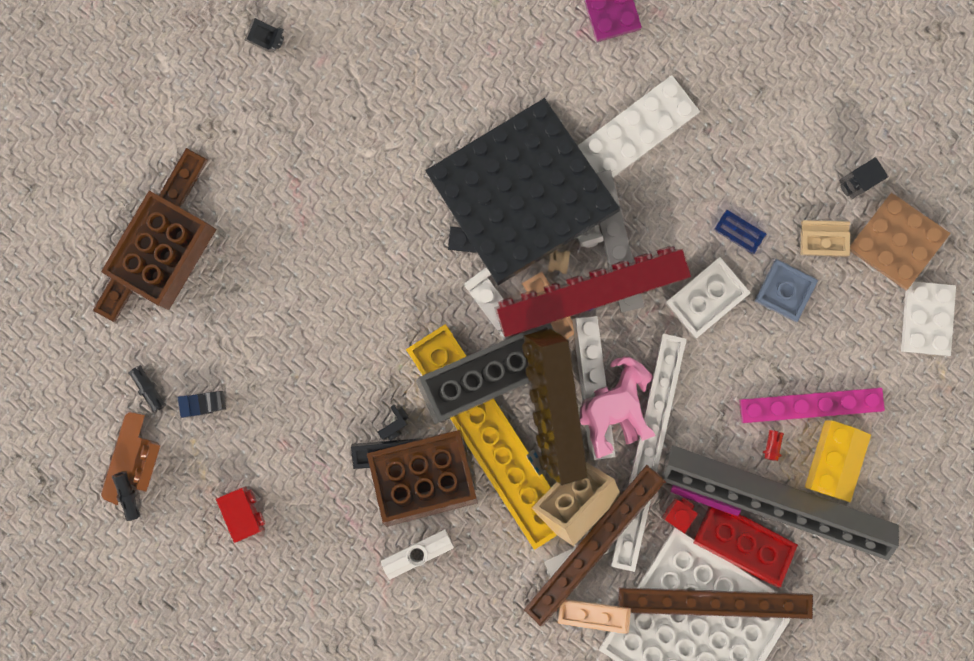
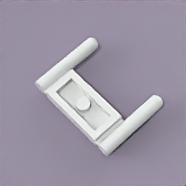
M484 268L464 283V286L503 339L506 340L511 336L505 337L502 334L494 307L499 306L498 301L503 300V297L488 279L491 274L487 268Z

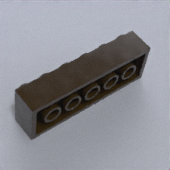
M551 328L524 335L525 343L522 345V348L528 360L526 374L529 381H531L532 387L529 390V395L535 407L533 420L538 428L536 441L538 447L541 448L540 466L542 470H545L560 485L586 479L588 474L569 340Z

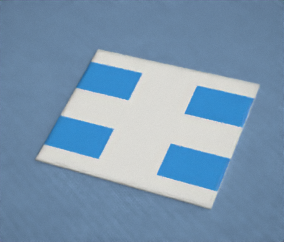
M532 450L526 457L540 476L545 470H542L540 466L539 456L535 450Z

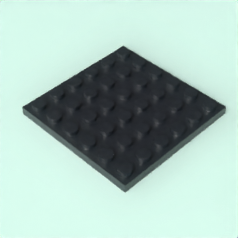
M545 98L425 170L497 285L512 278L620 211V207Z

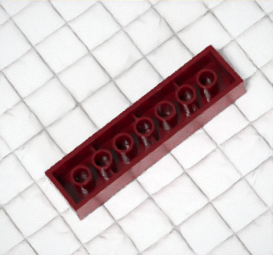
M675 246L663 247L656 250V255L652 256L651 253H645L634 257L635 262L632 263L625 260L612 264V269L607 271L605 268H599L588 272L589 276L585 278L579 275L566 279L567 284L561 286L559 283H553L544 286V291L536 293L534 290L520 294L521 299L513 301L511 297L498 301L499 306L494 307L502 334L508 337L690 278L691 274L683 249H675Z

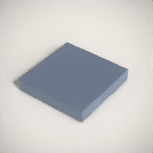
M775 259L754 302L794 322H798L818 280Z

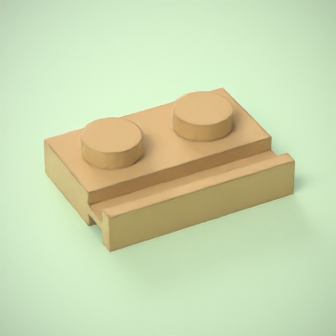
M801 221L800 255L850 256V222Z

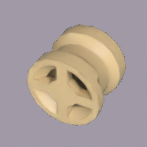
M556 250L552 252L549 258L548 272L556 270L562 274H567L570 251L558 252Z

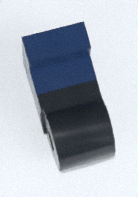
M224 391L177 397L181 418L227 410Z

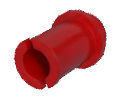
M769 430L766 450L763 451V454H765L764 459L778 461L779 457H782L780 450L784 433Z

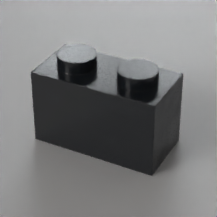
M874 157L839 181L841 182L840 187L843 193L854 199L889 176L878 159Z

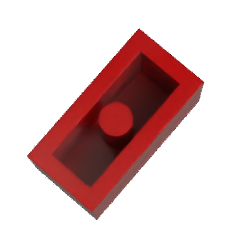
M245 486L216 499L234 543L265 530L263 527L265 525L264 517L260 511L257 512L254 506L256 498L251 489L248 490Z

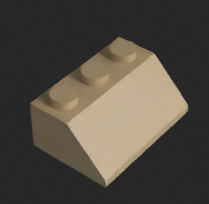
M587 462L588 478L564 485L556 482L532 507L536 514L556 535L572 546L586 534L621 495L612 477Z

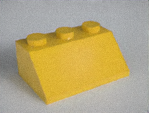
M825 420L804 488L851 503L871 434L842 423Z

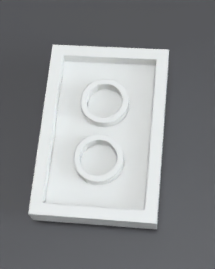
M719 257L666 301L665 304L696 339L748 296L750 292Z
M913 282L909 289L905 291L901 352L951 356L956 285Z

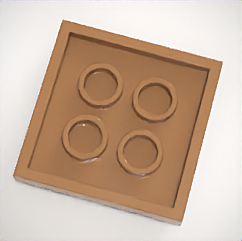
M891 192L850 245V251L907 291L951 233Z

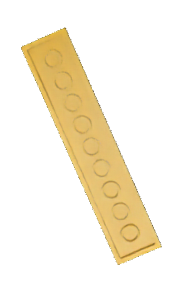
M446 324L406 349L422 376L467 357ZM492 399L450 418L456 429L460 430L463 440L533 549L539 548L557 536L532 508L551 487L543 474L540 476L537 474L526 457L529 454L496 401Z

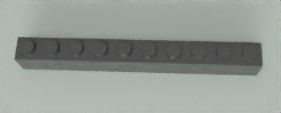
M674 445L671 446L664 461L661 477L667 483L885 560H889L899 546V525Z

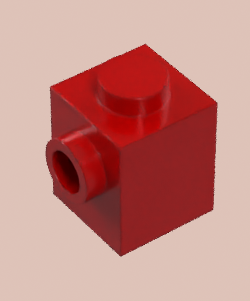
M674 498L661 518L681 532L686 533L698 513L693 510L695 505L683 498L679 501Z

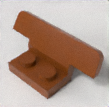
M129 412L123 420L101 493L104 500L118 505L119 502L116 498L118 494L112 475L127 471L130 485L135 486L137 490L147 492L161 445L158 442L139 437L145 417L144 414Z

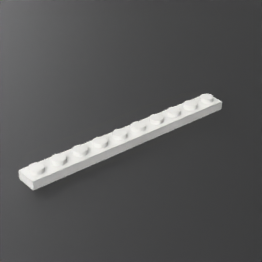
M662 334L644 414L646 425L653 430L656 436L643 441L639 436L629 485L646 465L650 466L655 472L658 470L686 344L685 338ZM650 501L616 540L611 561L612 567L635 572Z

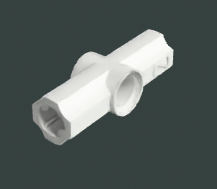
M446 529L381 560V564L390 580L453 549L454 545ZM415 548H420L424 552V558L421 560L413 559L411 551Z

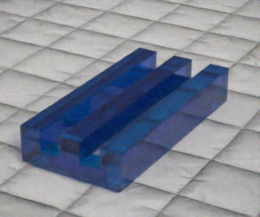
M727 209L714 228L715 232L751 254H755L762 240L767 235ZM728 217V218L731 219L732 221H734V222H736L737 224L741 225V226L744 227L745 229H747V230H749L750 232H752L753 234L757 235L758 238L753 237L752 235L748 234V233L745 232L744 230H742V229H740L739 227L735 226V225L732 224L731 222L727 221L726 218ZM722 224L754 243L753 247L721 228Z

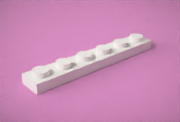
M597 316L572 319L583 402L585 399L595 396V390L606 387ZM586 425L590 460L615 457L612 426L609 425L605 438L612 444L613 453L596 458L593 444L590 440V429Z

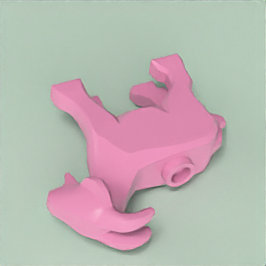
M628 356L616 358L610 364L611 367L616 365L624 367L616 387L608 390V387L595 390V396L585 399L580 407V424L589 426L590 440L592 441L596 458L613 453L612 444L605 438L609 425L620 423L626 444L639 440L637 435H640L642 441L656 436L644 421L636 385L638 384L640 389L645 392L646 385L653 380V376L641 363Z

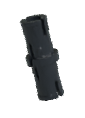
M142 365L128 372L139 389L138 394L144 397L153 413L166 406V403H164L155 389L157 387L156 384L150 381Z
M127 471L112 475L118 494L116 498L121 503L126 521L138 519L141 514L135 499L136 492L132 490Z

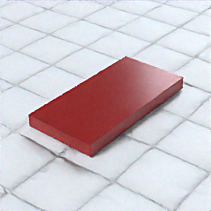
M710 506L693 542L699 547L777 588L782 586L798 544L741 514L736 516Z

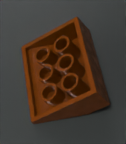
M149 190L101 273L154 304L170 310L217 229Z
M460 430L367 453L382 523L386 527L478 504Z

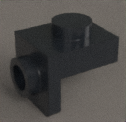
M253 18L244 40L263 50L272 52L281 47L284 41V36H282L284 29L281 27L275 28L257 18Z
M396 404L390 408L397 417V420L378 431L382 440L386 438L389 441L395 439L402 434L400 429L408 425L406 422L409 418L402 406L398 408Z

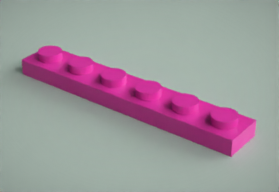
M882 388L739 400L741 423L885 411Z

